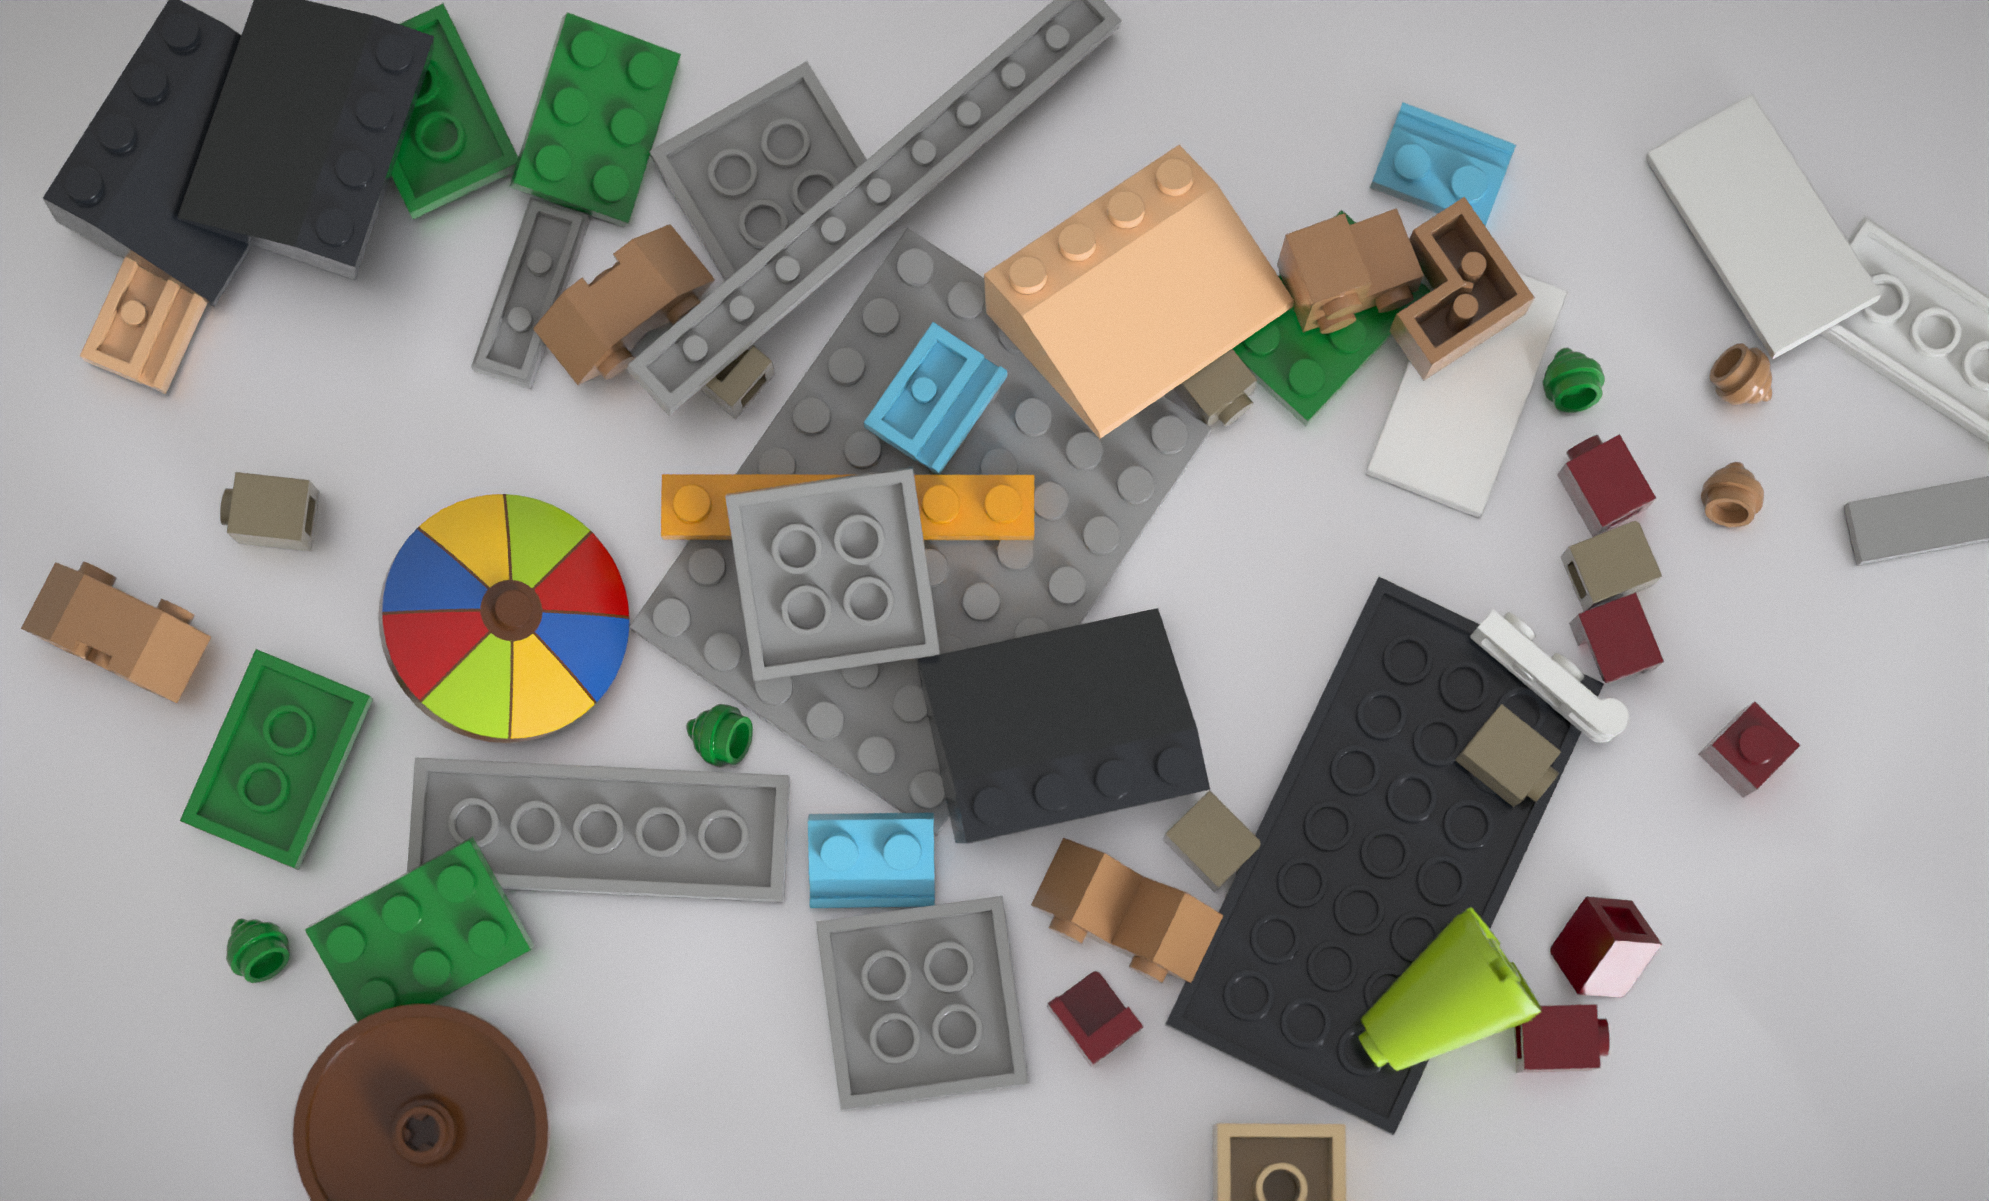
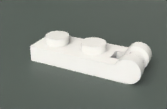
M1493 609L1470 636L1471 639L1589 739L1600 743L1608 742L1627 727L1630 715L1626 705L1616 698L1599 699L1580 683L1584 675L1570 660L1559 653H1555L1550 657L1532 642L1536 634L1516 615L1507 612L1503 617Z

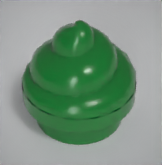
M1568 347L1562 348L1555 354L1553 361L1547 367L1542 382L1547 399L1554 402L1555 407L1559 411L1567 413L1580 412L1598 403L1603 395L1602 386L1605 382L1601 365L1593 358L1587 357L1582 352L1573 351Z
M718 704L710 710L701 712L697 718L690 719L686 724L687 734L693 741L694 749L706 763L717 767L724 766L727 763L732 765L738 764L746 756L751 745L753 736L752 722L748 717L742 716L737 707Z
M243 918L237 919L231 928V936L227 942V963L236 975L244 976L246 981L250 983L266 981L277 975L288 963L290 957L287 950L288 939L282 929L274 923L262 922L258 919L248 921Z

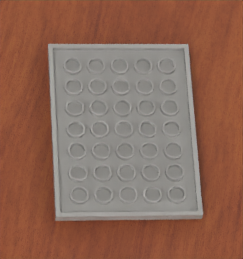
M907 228L736 474L859 475L913 467L914 475H935L929 468L917 460L914 461L864 428V421L930 325L934 322L983 354L987 360L1008 371V376L940 475H1034V540H924L940 654L1080 625L1211 433L1212 428L1162 396L1099 439L987 315L984 278ZM689 540L629 626L631 631L900 812H934V835L937 836L950 818L916 661V659L925 657L754 681L732 540Z

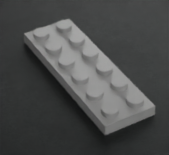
M415 758L407 872L473 837L502 889L783 902L790 776Z

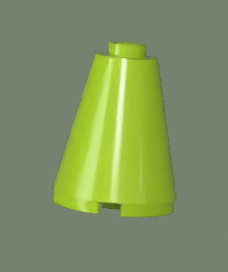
M1472 907L1461 914L1459 913L1361 1018L1366 1031L1358 1036L1359 1040L1378 1067H1382L1389 1062L1396 1071L1405 1069L1528 1022L1542 1012V1008L1515 963L1509 961L1499 947L1501 944Z

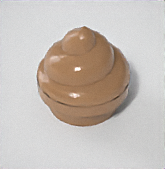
M1743 343L1735 344L1723 352L1714 363L1709 377L1716 385V394L1725 402L1731 405L1756 404L1761 401L1767 402L1772 398L1771 383L1773 377L1770 370L1771 365L1768 357L1760 349L1748 348Z
M1741 462L1729 463L1724 468L1715 471L1703 484L1701 501L1705 506V513L1710 520L1719 525L1727 527L1745 526L1753 521L1755 514L1763 506L1764 489L1760 482L1755 479L1753 473L1746 469Z

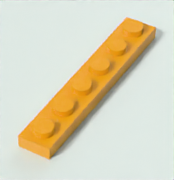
M662 474L661 537L663 540H732L725 498L726 494L852 475ZM914 475L924 540H1034V475Z

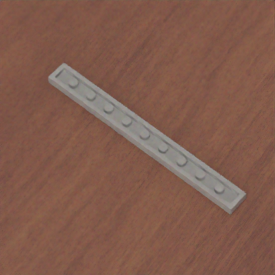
M1053 0L628 364L627 371L670 416L1118 30L1122 22L1120 17L1104 0Z

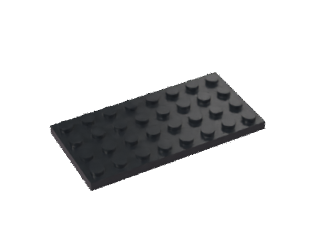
M1378 577L1255 834L1260 840V847L1239 867L1219 909V913L1223 915L1222 920L1192 982L1185 981L1165 1026L1393 1136L1429 1059L1396 1071L1389 1062L1382 1067H1378L1359 1040L1358 1036L1366 1031L1361 1018L1459 913L1461 914L1472 907L1487 926L1491 928L1580 737L1581 731L1470 638L1480 624L1384 578ZM1583 674L1584 678L1580 683L1598 697L1604 683ZM1501 704L1561 751L1550 765L1559 772V775L1537 802L1526 795L1519 804L1513 807L1455 761Z

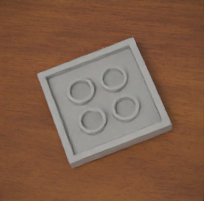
M807 61L649 151L652 160L725 281L867 160Z
M913 467L741 491L725 495L754 681L940 655Z
M1003 896L816 922L841 1111L1029 1084Z

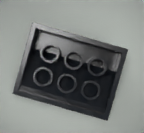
M168 0L43 196V200L57 223L122 258H125V256L130 258L139 267L166 281L168 279L173 281L180 288L193 295L195 293L201 296L206 303L215 307L253 245L180 221L177 217L241 35L223 22L181 0Z
M254 0L177 217L178 220L355 280L433 55L434 36L374 15L312 1Z
M1158 608L916 659L955 843H972L1210 790L1197 726Z

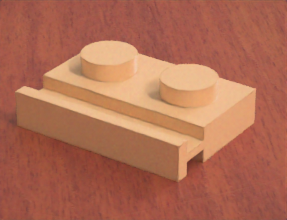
M125 256L80 357L85 362L166 394L207 303L201 296L187 292L169 279L166 281L139 267L135 261Z

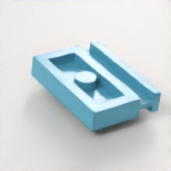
M1403 102L1370 188L1435 213H1440L1465 197L1486 226L1516 144Z
M933 322L864 421V428L914 461L917 460L929 468L935 475H940L1008 376V371L987 360L983 354Z
M934 812L809 814L810 908L925 907L935 905Z

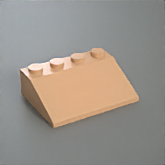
M1180 145L1159 157L984 274L987 315L1099 439L1294 305V299L1218 184Z

